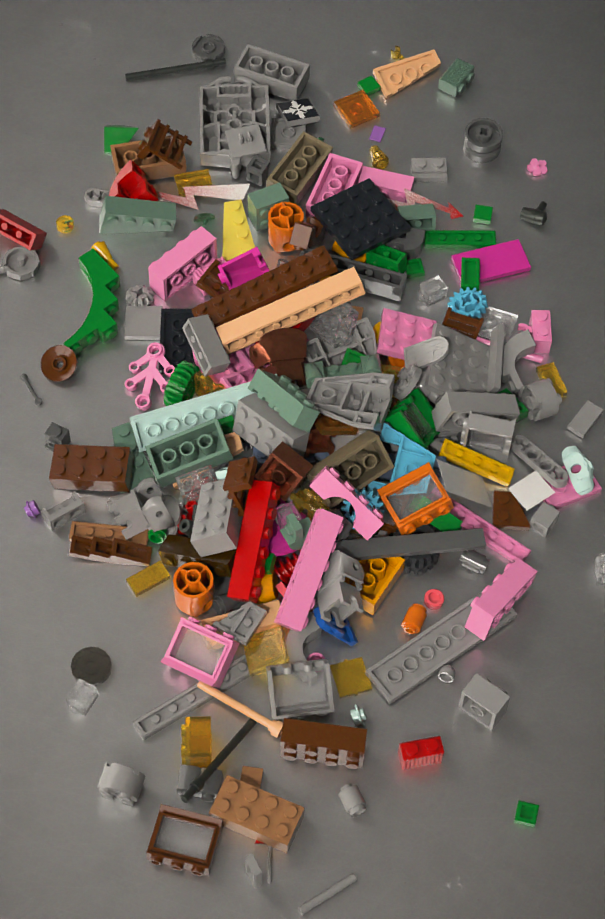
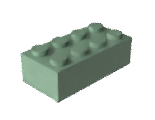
M217 418L145 446L155 477L162 488L234 459L222 426Z

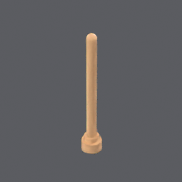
M202 681L198 682L197 686L199 689L267 727L272 736L276 738L281 736L282 721H271L218 689Z

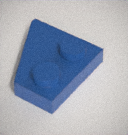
M319 607L313 610L316 623L321 629L350 646L358 643L347 618L344 620V627L340 628L336 625L332 614L331 621L327 622L321 619Z

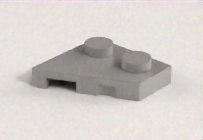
M247 602L240 609L230 612L221 621H215L212 627L217 628V631L222 634L225 632L234 636V640L247 646L267 615V610Z

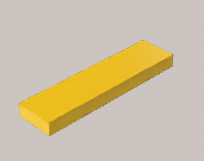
M446 438L438 456L446 457V461L506 487L510 485L515 470L508 465Z

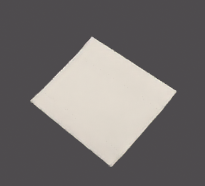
M537 470L508 488L527 511L555 493Z

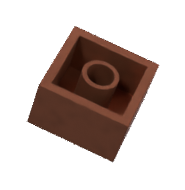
M282 441L272 451L254 477L259 481L273 482L280 486V498L286 501L297 489L313 465Z

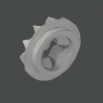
M136 285V287H130L126 291L125 299L132 306L144 307L153 302L154 291L151 290V287L146 288L145 285Z

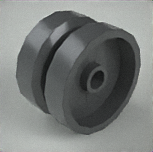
M478 118L468 123L465 128L463 142L465 155L477 163H487L496 159L501 151L503 139L501 126L496 121L488 118Z

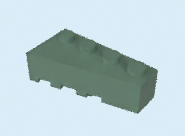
M105 196L99 216V234L173 231L176 223V203Z
M258 368L248 389L251 392L258 393L257 397L268 402V406L279 412V415L293 427L309 432L320 413L314 406L315 403L307 399V395L299 391V387L291 383L292 379L285 375L280 377Z

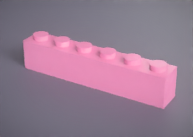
M324 509L316 510L274 623L296 632H301L307 626L308 612L313 609L316 601L314 599L315 593L322 586L323 580H321L323 572H326L329 567L330 561H328L330 553H333L337 543L335 540L337 534L339 535L343 529V517Z

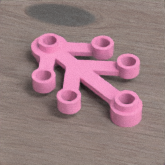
M151 343L147 348V354L129 364V370L137 375L132 379L126 380L125 387L128 391L136 390L137 384L145 379L143 392L135 399L136 406L142 411L148 410L152 405L150 394L154 378L160 385V390L163 394L164 388L168 384L156 369L158 361L164 367V373L169 378L175 369L164 357L165 348L161 343ZM149 362V366L141 371V366Z

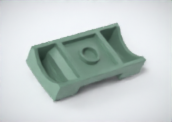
M379 354L360 356L361 363H348L339 366L323 367V361L304 363L307 388H311L315 378L382 373Z

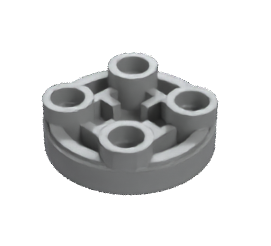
M411 364L408 369L402 368L397 376L399 379L393 386L392 394L394 397L402 400L414 389L420 379L421 368Z

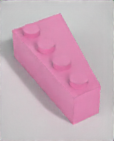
M519 558L513 564L511 562L508 563L502 575L499 573L493 580V584L485 587L480 598L477 596L470 605L472 610L465 628L485 641L489 636L491 627L496 628L504 613L507 614L515 601H518L532 585L538 571Z

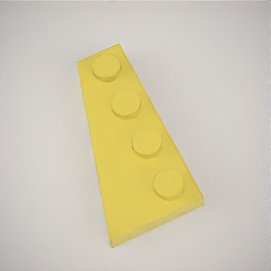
M241 199L224 202L222 257L229 261L255 248Z

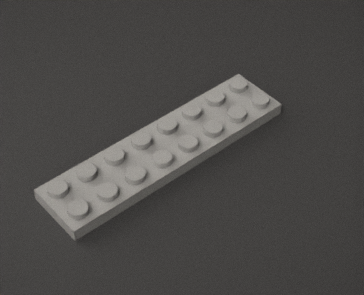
M482 592L365 671L366 676L389 704L438 672L442 666L448 665L483 641L465 628L472 610L470 605L477 596L479 598L482 596ZM513 608L507 614L504 613L495 629L491 627L489 636L517 617V613Z

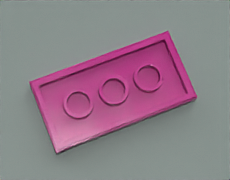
M519 239L451 255V261L460 282L462 257L480 258L479 283L531 270L530 263Z

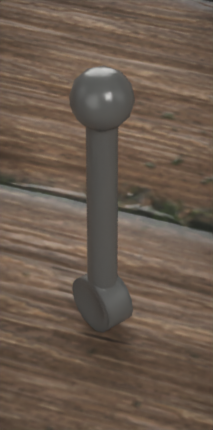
M22 374L20 378L26 383L33 395L35 405L40 406L42 399L36 395L28 381V376Z

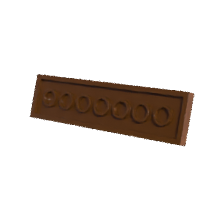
M323 245L236 288H232L207 302L199 304L192 308L191 311L194 317L208 314L216 330V327L273 303L337 272L338 269Z

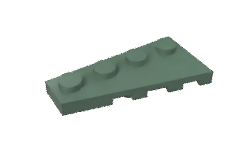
M130 422L112 428L114 446L130 447L135 457L130 491L137 487L143 479L153 477L156 481L144 453H139Z

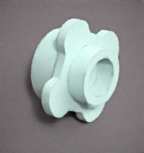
M356 704L355 709L350 710L353 722L356 726L362 724L364 727V721L367 720L366 713L363 708L360 709Z

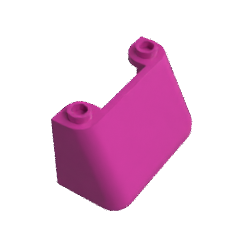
M258 247L218 266L220 270L218 274L222 284L226 282L229 290L270 271Z

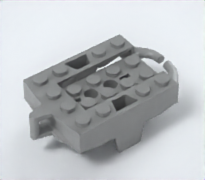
M224 76L207 86H199L201 166L230 168L232 177L237 179L239 178L241 168L247 167L254 155L232 159L224 131L259 124L267 152L255 155L270 161L268 85H260L245 76H237V83L244 84H224L231 83L230 76Z

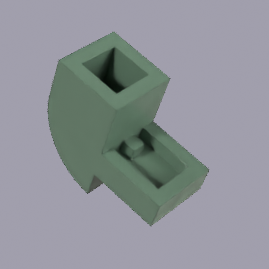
M294 513L286 516L287 524L280 532L291 549L301 550L311 521L309 517L298 521Z

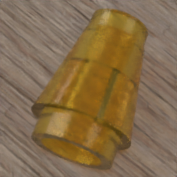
M377 145L371 146L369 152L373 167L380 170L385 169L389 164V158Z

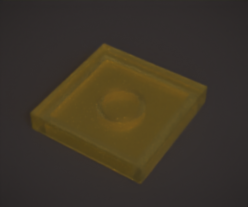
M280 626L254 634L247 646L243 645L251 677L265 673L266 666L289 663L283 631Z

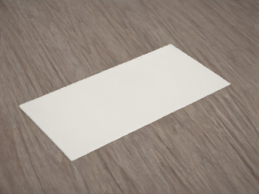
M437 459L446 491L492 508L482 476Z

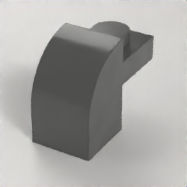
M410 228V231L406 233V238L397 237L387 242L386 246L407 253V260L415 259L422 252L425 230Z

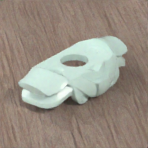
M576 446L566 447L562 451V459L571 483L579 495L588 494L594 489L593 464ZM575 465H581V471L578 473H572L571 469Z

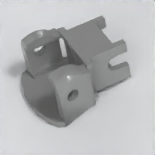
M153 477L143 479L137 487L130 491L131 493L109 504L112 511L118 509L120 513L114 517L115 522L121 526L128 525L127 528L121 531L126 540L147 529L156 532L174 527L181 520V509L176 499L171 495H163ZM148 488H153L152 491L147 492Z
M335 550L333 553H330L328 561H330L329 567L326 572H323L321 580H323L322 586L319 591H316L314 599H316L315 603L319 605L321 619L330 622L332 614L336 625L343 628L344 620L355 611L360 613L364 611L360 596L361 584L364 583V570L358 560L344 554L340 550ZM345 577L354 580L356 587L344 582Z

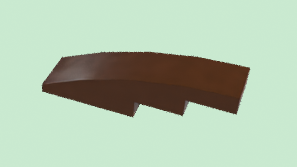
M73 535L68 556L112 564L149 566L152 547L117 538L110 541L93 537L91 540Z

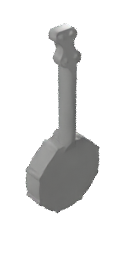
M23 246L9 249L2 259L3 264L0 267V275L6 273L8 277L19 281L34 277L40 267V260L36 251L28 250Z

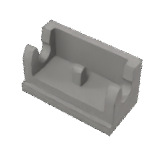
M74 491L71 498L49 510L41 509V516L51 531L84 514L86 512L85 505Z

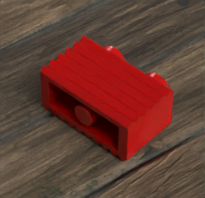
M435 736L399 743L398 755L402 769L409 770V768L413 769L422 765L425 767L434 763L438 764V762L441 764L444 756L441 737Z

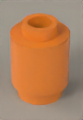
M412 604L408 608L401 623L406 633L417 634L420 632L427 617V610L424 606Z

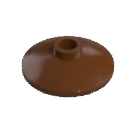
M56 345L49 348L41 359L43 374L49 380L55 382L65 381L70 378L77 367L75 353L64 345ZM63 362L64 365L61 368H59V363Z

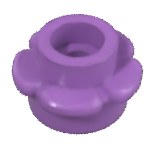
M34 500L26 501L25 512L29 517L37 518L36 516L41 513L37 503Z

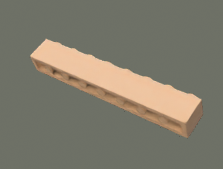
M352 267L216 327V330L227 354H230L258 342L260 337L269 331L292 327L366 293L355 268Z

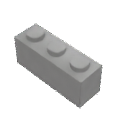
M209 315L188 318L182 329L204 376L224 372L231 363L230 358L225 352L222 341L218 337L214 323L210 320Z

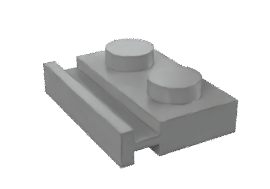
M411 158V171L414 182H447L446 158Z

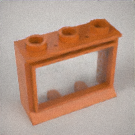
M429 462L377 490L380 500L383 501L384 507L401 535L413 533L416 528L431 523L433 519L440 515L448 514L454 508L451 498L448 496Z

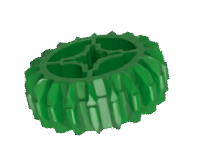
M182 361L174 369L164 391L165 406L193 398L201 376L199 367L194 363Z

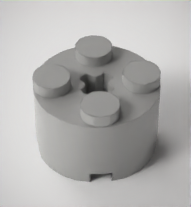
M542 379L524 385L520 389L519 395L523 397V404L529 410L528 419L539 421L558 413L562 398L559 393H556L551 379Z
M105 763L97 789L102 793V797L114 800V797L122 799V803L133 806L134 802L138 800L145 775L139 772V775L133 773V768L125 765L111 763V766H109L108 763Z

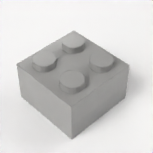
M476 673L462 690L458 707L492 731L506 713L510 696L503 688L494 686L487 677Z

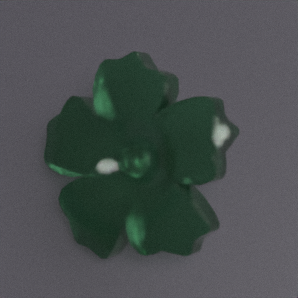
M201 213L196 215L193 221L195 223L200 221L201 223L203 222V225H206L209 222L208 220L215 219V215H212V213Z

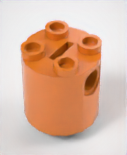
M277 203L268 212V241L277 253L297 250L294 248V245L290 244L295 222H304V213L294 203Z
M189 562L180 566L174 573L173 578L175 603L182 612L192 617H198L211 608L215 599L212 572L206 565L199 562Z

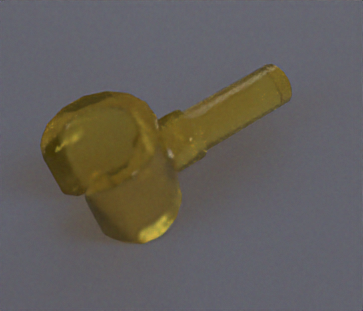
M395 46V51L390 50L392 59H405L401 55L399 46Z

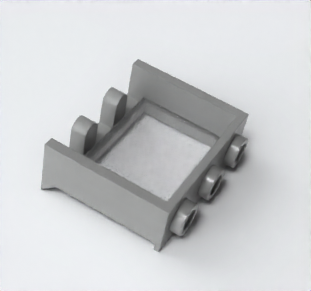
M470 410L469 418H464L460 445L506 465L516 419L509 422V420L477 413L473 414Z
M327 658L266 666L273 720L276 719V721L280 720L283 722L284 718L297 717V719H305L309 715L327 716L330 714L329 712H334L330 666Z

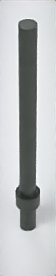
M225 58L216 60L205 59L203 62L127 73L125 77L127 81L203 68L208 70L216 66L226 65Z
M250 718L198 778L193 779L187 791L181 796V800L184 803H187L195 793H199L203 789L204 783L257 724L255 720Z

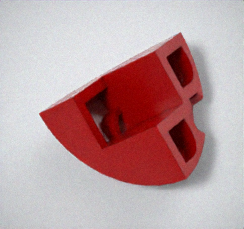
M130 160L121 169L109 191V196L150 201L159 200L154 186L147 182L146 174L133 160Z

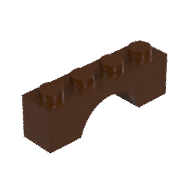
M310 215L307 217L306 223L302 221L295 222L290 244L294 245V248L297 250L305 251V249L323 241L326 229L315 216Z

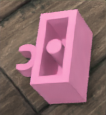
M531 310L529 326L523 323L518 324V330H529L536 344L534 353H549L552 343L550 310Z

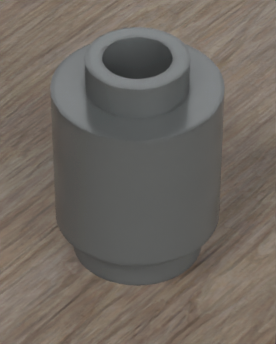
M475 550L463 551L459 560L462 562L461 566L477 574H484L490 562L486 558L487 556Z

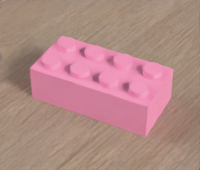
M330 153L306 204L305 218L307 219L310 215L314 216L310 211L312 205L358 184L363 162Z
M201 226L197 230L192 231L187 238L179 241L173 249L166 251L160 259L152 262L148 267L151 290L164 301L168 300L193 280L192 273L198 267L208 265L213 259H217V238Z

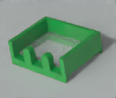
M419 387L412 390L404 399L398 400L385 419L393 429L427 450L428 445L434 442V437L440 433V431L435 429L431 413L433 408Z

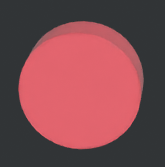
M438 589L428 590L424 596L426 607L432 610L441 608L444 603L443 593Z

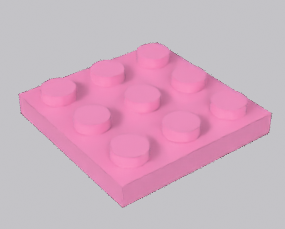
M383 308L377 353L404 360V348L430 339L433 325L437 321Z

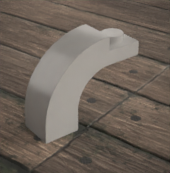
M529 330L513 336L503 348L501 384L507 382L509 391L513 392L515 397L520 396V389L523 386L516 372L515 364L522 357L534 353L536 347Z
M311 611L307 615L308 623L305 629H302L301 632L290 629L287 635L286 663L307 661L303 654L304 648L308 643L321 636L322 629L316 623V618ZM315 671L298 673L301 680L307 682L310 687L317 683V673Z

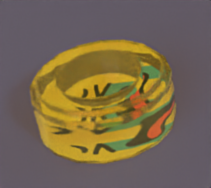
M68 215L60 216L56 220L57 230L61 233L71 232L74 228L73 219Z

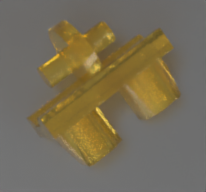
M305 488L304 491L299 490L297 493H291L290 499L293 500L291 509L301 513L305 508L308 510L306 517H309L311 522L317 509L327 511L329 507L321 503L322 498L313 489L310 491Z

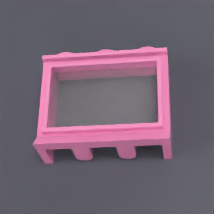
M189 616L188 620L181 617L168 650L160 662L220 689L240 643L233 641L235 637L223 632V635L216 633L217 628L208 624L205 627L199 625L200 621Z

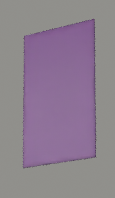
M374 125L369 139L381 142L386 128Z

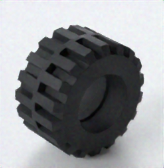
M429 523L416 528L411 534L434 533L437 529L434 526L430 527ZM396 528L393 536H400L401 534ZM440 553L400 557L405 559L404 569H406L407 573L414 571V574H418L419 571L426 573L427 568L431 570L437 564Z

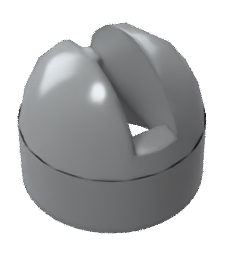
M450 665L442 666L438 673V678L446 683L453 682L455 669L451 668Z

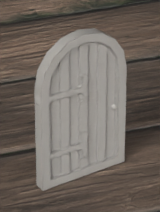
M437 336L404 348L405 369H408L411 364L422 369L440 362L449 352V342L444 337Z

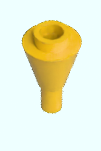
M97 241L93 244L92 249L114 271L117 270L119 265L112 259L105 241Z

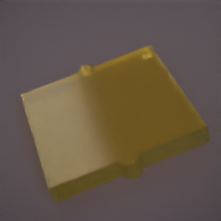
M362 657L352 660L345 659L344 662L330 665L340 698L352 695L358 696L359 693L372 690L370 680L365 674L366 668Z

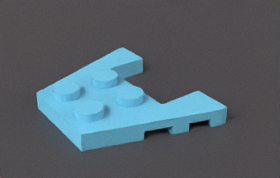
M383 424L380 440L399 446L390 483L428 462L433 469L436 455L391 428L388 424ZM430 475L422 478L416 486L413 484L407 486L400 495L394 493L391 496L426 494L431 478ZM372 481L368 484L366 493L373 490V496L378 494L377 490L387 484Z

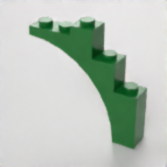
M94 249L78 258L80 269L88 278L92 287L93 298L89 314L83 325L63 343L75 355L79 354L88 345L94 344L97 339L104 343L107 340L113 339L118 334L117 323L111 316L119 310L118 299L112 292H115L120 287V277Z

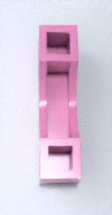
M326 465L311 480L309 486L322 499L341 497L349 501L356 515L353 528L368 540L384 524V515L377 508H371L365 496L362 494L359 496L353 491L355 489L354 486L347 480L344 482L339 477L340 473L334 467L329 468Z

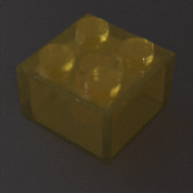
M211 716L185 717V724H181L182 765L207 768L212 762Z

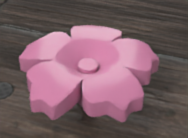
M534 158L530 161V165H527V170L530 173L533 172V176H541V174L548 172L547 162L545 160H539L538 162Z

